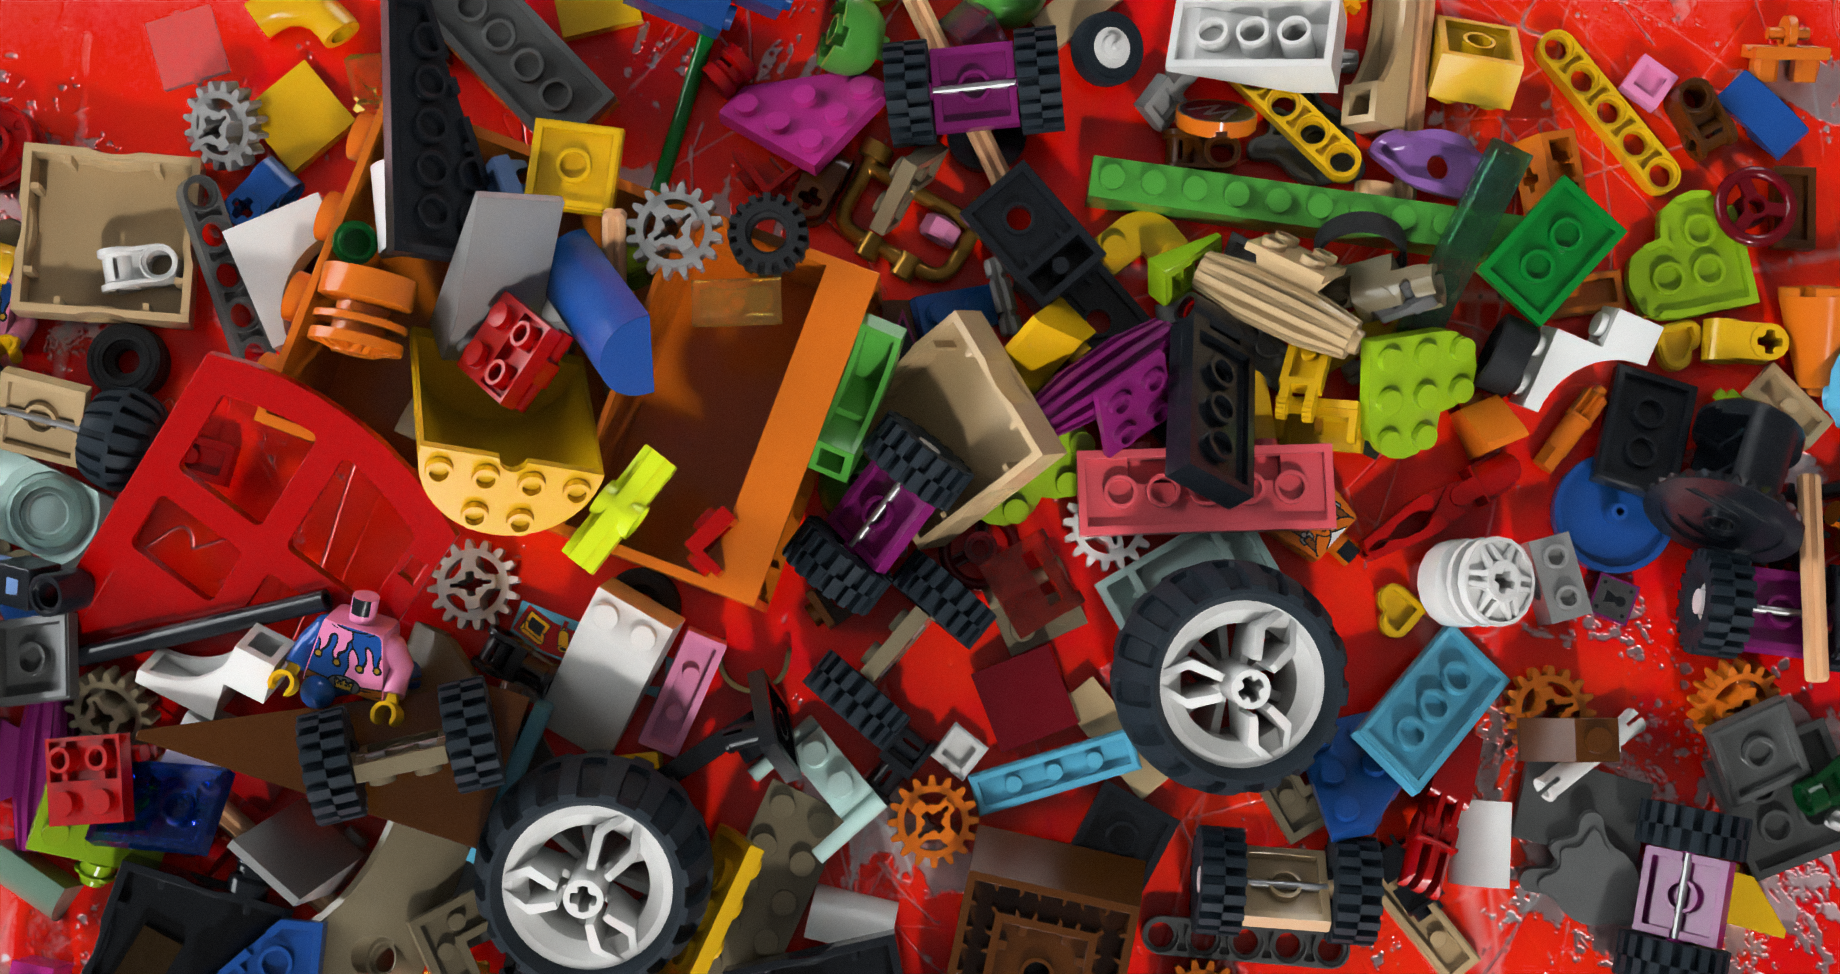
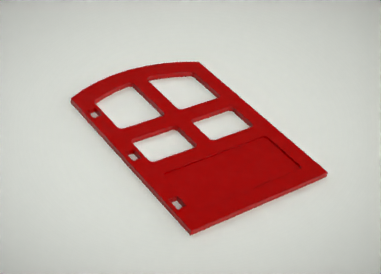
M211 351L206 354L76 568L84 570L90 576L94 585V597L89 607L74 612L78 613V646L248 607L270 574L275 575L300 594L327 589L333 599V607L331 610L325 611L327 614H330L340 604L351 605L352 595L355 591L293 545V537L344 460L352 461L377 486L414 534L412 543L377 592L380 596L377 614L394 618L399 622L458 538L460 531L453 520L443 514L432 503L422 486L420 476L416 470L383 437L355 414L323 393L284 373L251 360ZM225 395L278 414L311 431L316 438L315 444L264 522L255 519L185 466V458ZM162 496L170 498L239 549L241 557L215 597H211L137 542V535ZM412 556L425 563L414 580L403 571ZM250 629L166 648L181 654L199 657L223 655L233 651L236 644ZM156 650L79 667V678L87 672H92L98 666H103L107 671L114 665L119 666L122 676L132 670L135 672L136 678L138 669ZM300 670L297 674L300 686L298 691L292 696H283L290 684V679L288 676H285L283 682L263 704L236 691L235 696L224 707L223 711L241 717L310 708L302 701L300 696V688L305 680L303 679L304 671ZM148 688L145 690L147 696L155 695L158 697V700L151 707L160 711L161 717L154 724L158 727L180 725L186 712L190 709ZM348 695L335 697L330 705L343 703ZM230 769L222 781L224 785L263 813H266L284 789L283 786Z

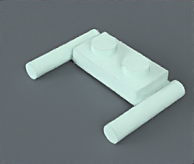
M810 714L793 729L800 770L835 813L844 821L811 850L823 864L888 806ZM763 755L747 771L756 782H759L774 767Z

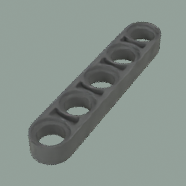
M194 175L182 181L178 186L176 192L177 202L231 355L245 359V349L252 343L259 345L264 353L272 352L276 354V350L271 346L224 235L222 243L218 247L208 245L202 237V230L206 224L216 225L220 228L221 232L233 226L217 183L206 175ZM197 183L206 188L209 199L205 206H197L190 201L188 188L191 184ZM221 264L230 265L237 274L236 283L232 287L223 286L217 279V268ZM235 304H242L250 311L251 319L246 327L237 326L231 319V309Z
M1152 915L1143 922L1140 930L1141 940L1147 949L1152 953L1168 956L1336 969L1346 963L1351 952L1350 945L1340 944L1341 950L1337 958L1329 961L1323 960L1318 953L1319 943L1324 939V933L1249 926H1242V930H1251L1256 936L1255 948L1249 953H1239L1236 951L1233 945L1234 937L1214 935L1213 944L1209 948L1199 950L1193 947L1191 943L1192 924H1190V916ZM1158 922L1167 923L1172 930L1171 940L1164 946L1153 945L1148 937L1149 929ZM1284 933L1294 934L1298 939V950L1290 957L1280 956L1276 950V941Z

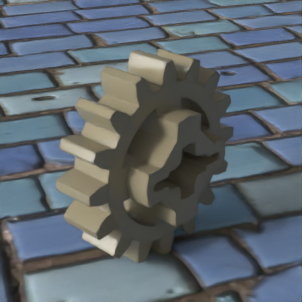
M114 665L107 671L103 666H98L92 672H87L79 678V699H72L73 701L65 706V711L75 716L68 725L72 728L79 727L82 731L79 736L130 732L131 745L148 744L147 742L135 739L138 730L158 728L154 722L161 717V712L151 707L158 700V697L146 695L145 690L147 688L134 682V671L131 670L122 676L118 665Z

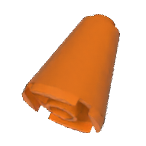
M1830 285L1778 287V300L1784 328L1789 337L1788 347L1796 384L1800 388H1806L1808 396H1822L1824 386H1829L1831 369L1840 354V287Z

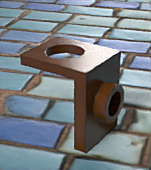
M811 588L805 593L810 602L804 607L817 627L825 623L832 630L855 614L850 612L848 608L841 609L836 607L832 603L831 598L828 599L822 595L818 588L816 590Z

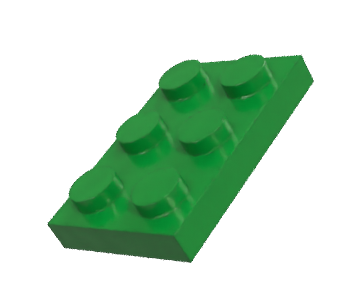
M1564 174L1555 181L1475 269V272L1536 327H1541L1628 231Z

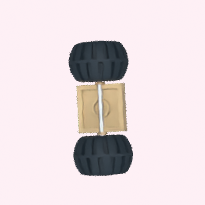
M0 364V449L78 468L81 474L91 483L109 491L121 492L124 490L169 414L166 407L158 399L138 388L118 387L104 390L91 401L92 386L9 365L4 368Z

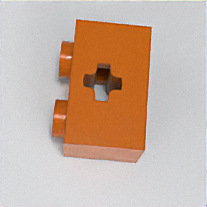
M1574 128L1542 132L1510 144L1524 216L1555 181L1564 174L1588 195Z

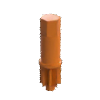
M1598 384L1593 389L1585 387L1570 408L1565 411V416L1544 442L1543 448L1532 462L1541 470L1551 474L1562 458L1567 456L1586 429H1590L1594 420L1608 402L1603 396L1607 390Z

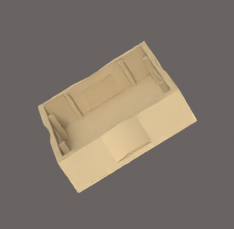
M24 142L19 196L22 226L15 248L10 310L22 318L102 324L132 323L142 327L194 330L199 262L177 202L176 192L182 181L194 175H206V167L202 159L142 152L110 154L87 147ZM197 183L191 184L188 188L190 201L197 206H204L205 187ZM160 243L171 247L183 260V277H174V286L140 290L123 295L102 294L101 286L105 284L102 260L97 259L96 251L99 249ZM168 256L157 258L152 265L153 274L162 275L167 273L172 266V259Z
M973 310L953 311L911 346L906 355L897 363L891 388L872 422L869 433L870 435L887 411H896L903 417L906 416L911 419L914 424L923 427L930 435H934L944 446H948L956 456L965 462V465L970 467L971 472L975 475L950 509L942 511L940 508H936L913 537L918 550L946 546L1067 454L1066 449L982 311ZM864 451V457L870 462L872 459H870L867 455V452Z

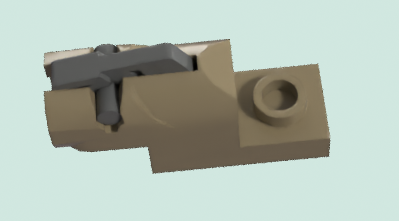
M1392 253L1344 265L1347 267L1345 274L1332 280L1319 291L1344 309L1354 307L1363 324L1378 320L1382 323H1388L1404 316L1445 307L1447 303L1443 275H1435L1437 271L1436 263L1428 265L1415 264L1400 268Z

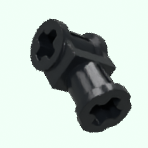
M491 624L488 628L490 635L479 655L472 657L471 664L492 677L511 683L520 681L536 690V696L544 699L560 665L555 663L551 666L532 655L536 648L525 643L520 636L502 626Z
M910 719L886 749L882 750L878 755L881 760L865 780L888 806L891 802L890 795L904 777L909 780L912 774L921 768L940 742L936 739L929 740L911 726ZM905 737L913 744H915L920 749V751H916L914 748H912L909 744L903 741V738ZM889 770H892V773L886 779L883 785L879 786L878 783L882 780L885 774Z

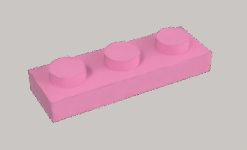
M688 625L639 734L638 743L675 758L678 757L728 646L726 640Z

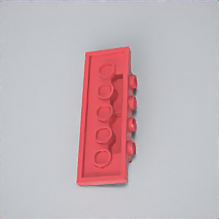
M1276 438L1254 439V497L1230 510L1165 477L1166 448H1151L1150 442H1133L1126 449H1122L1111 458L1105 456L1103 450L1076 451L1079 537L1334 530L1337 528L1332 443L1278 445Z

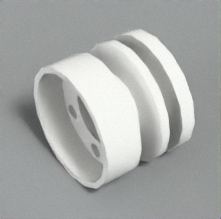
M1500 536L1479 537L1475 539H1449L1436 543L1426 552L1419 566L1417 587L1420 601L1428 615L1441 625L1450 627H1504L1516 623L1527 613L1534 598L1535 576L1532 562L1525 550L1512 539Z

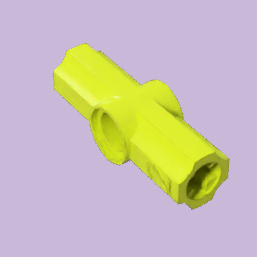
M645 444L620 477L609 482L598 494L590 506V515L577 528L561 551L583 569L594 575L622 538L627 539L641 524L650 510L648 505L678 468Z

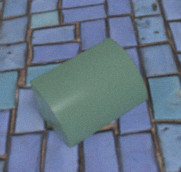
M15 838L0 840V885L53 921L61 920L84 884L38 852L16 850Z

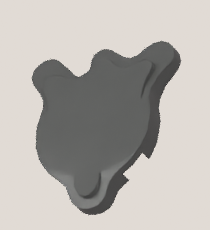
M1301 93L1357 146L1354 131L1340 126L1342 112L1339 109L1325 103L1319 96V93ZM1293 102L1294 108L1291 111H1286L1281 107H1274L1272 109L1280 116H1287L1293 113L1296 106ZM1267 121V132L1262 136L1251 139L1246 145L1245 154L1250 161L1274 164L1281 168L1288 177L1300 184L1325 186L1336 183L1328 179L1269 121ZM1309 125L1301 131V137L1307 143L1316 144L1323 140L1325 133L1319 126ZM1337 153L1331 158L1330 164L1336 171L1346 172L1352 169L1354 160L1347 153ZM1363 159L1361 161L1359 174L1356 176L1355 179L1348 182L1347 184H1353L1356 181H1359L1364 175L1366 165Z
M1594 809L1585 810L1579 815L1574 833L1550 840L1548 848L1554 856L1552 864L1525 866L1518 873L1517 880L1522 889L1551 897L1557 902L1561 910L1574 921L1595 926L1613 923L1621 926L1633 924L1639 889L1638 872L1634 863L1622 849L1609 841L1605 832L1604 819Z

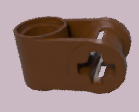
M1700 77L1687 79L1670 90L1665 96V113L1680 136L1684 150L1692 160L1701 162L1706 159L1708 153L1722 145L1731 146L1737 142V128L1731 117L1724 110L1709 81ZM1684 92L1691 94L1694 98L1695 108L1687 106L1684 102ZM1710 133L1713 135L1709 139L1705 138V136Z
M1170 128L1162 131V140L1166 141L1165 164L1162 165L1231 174L1237 166L1241 155V143L1238 138L1230 139V137H1227V132H1216V137L1205 138L1181 131L1179 128ZM1179 147H1181V159L1178 158ZM1215 147H1224L1229 150L1232 159L1223 163L1217 162L1212 158L1210 151Z
M838 153L817 176L803 170L793 190L791 199L798 205L801 213L803 212L809 228L818 227L828 219L839 195L845 189L852 175L856 162L854 159ZM812 199L818 200V206L812 205L809 210L804 209L803 202L810 203Z

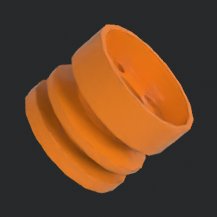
M325 261L317 291L327 298L335 300L336 306L313 308L312 316L331 323V327L310 325L307 338L328 346L332 351L370 360L381 358L401 359L404 347L398 343L386 340L385 337L405 338L407 337L408 329L389 319L391 314L403 315L413 312L419 284L404 276L369 266L340 261Z

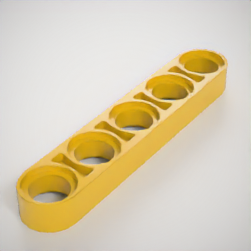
M1553 29L1545 33L1536 43L1534 49V56L1539 66L1645 193L1656 197L1663 196L1673 190L1680 183L1681 169L1671 154L1570 33L1561 29ZM1557 40L1565 47L1563 59L1554 60L1547 56L1545 52L1547 41ZM1582 71L1589 75L1591 79L1590 90H1576L1571 83L1572 73ZM1609 103L1617 110L1615 122L1606 123L1598 117L1597 108L1599 104ZM1634 134L1641 138L1644 147L1641 154L1633 155L1625 150L1623 140L1626 135ZM1653 166H1661L1668 171L1670 180L1667 186L1659 187L1652 183L1649 173Z
M1228 82L1328 179L1342 184L1352 181L1359 174L1362 161L1360 150L1301 93L1263 87L1254 89L1245 84ZM1285 97L1291 99L1296 106L1293 113L1287 116L1276 114L1272 109V104L1278 98ZM1309 125H1316L1322 128L1325 137L1319 143L1310 144L1303 140L1301 131ZM1337 153H1347L1353 158L1354 166L1346 172H1339L1333 169L1330 160Z

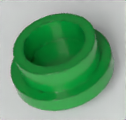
M357 220L344 222L337 227L332 237L334 253L343 262L364 264L371 260L377 251V235L372 227L365 222Z

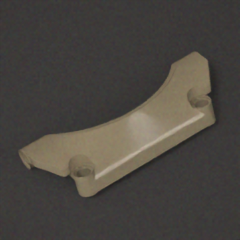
M420 621L415 622L406 645L412 660L419 664L422 677L412 679V681L420 680L421 685L417 689H407L406 695L438 691V684L479 675L458 641L451 637V633ZM387 821L377 845L354 880L337 899L322 912L309 919L328 921L322 974H422L425 964L405 922L453 897L471 847Z

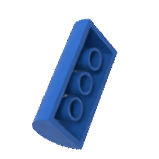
M585 228L560 236L556 242L546 298L604 382L612 390L628 396L653 393L654 377L649 313Z

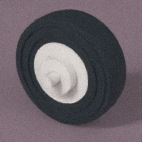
M1103 11L1093 14L1084 19L1074 31L1071 40L1073 64L1078 73L1087 82L1095 86L1113 87L1120 85L1132 78L1142 63L1144 47L1141 34L1136 25L1121 13Z

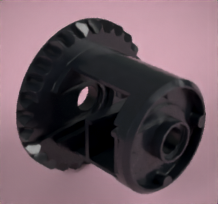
M1725 398L1704 405L1698 411L1692 429V437L1697 448L1690 469H1685L1681 475L1670 472L1666 478L1658 477L1655 483L1650 484L1643 500L1646 516L1661 533L1693 551L1705 548L1747 554V557L1751 558L1752 563L1773 562L1791 556L1802 545L1805 525L1802 522L1803 517L1800 513L1796 512L1794 504L1786 502L1781 492L1788 469L1799 462L1804 449L1806 437L1802 427L1783 410L1753 399Z

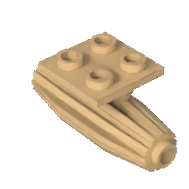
M1276 231L1275 234H1264V236L1247 241L1244 249L1256 254V263L1211 250L1200 261L1192 279V288L1235 318L1293 346L1344 360L1349 353L1356 355L1359 352L1361 339L1366 338L1367 334L1361 330L1363 321L1319 292L1332 280L1343 276L1346 272L1347 267L1336 263L1338 257L1333 253L1320 248H1314L1312 252L1299 246L1300 239L1283 231Z

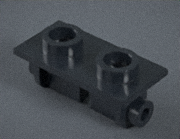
M1393 833L1389 835L1393 842L1390 846L1386 847L1382 841L1379 842L1381 846L1380 852L1383 855L1382 868H1384V880L1387 884L1398 878L1406 849L1400 847L1406 841V837L1404 836L1397 840ZM1409 884L1404 887L1400 886L1393 891L1407 911V915L1409 917L1414 916L1418 922L1432 914L1428 905L1434 901L1440 909L1443 907L1439 899L1431 900L1424 895L1425 891L1420 894L1411 891ZM1441 890L1440 897L1445 894L1443 890Z

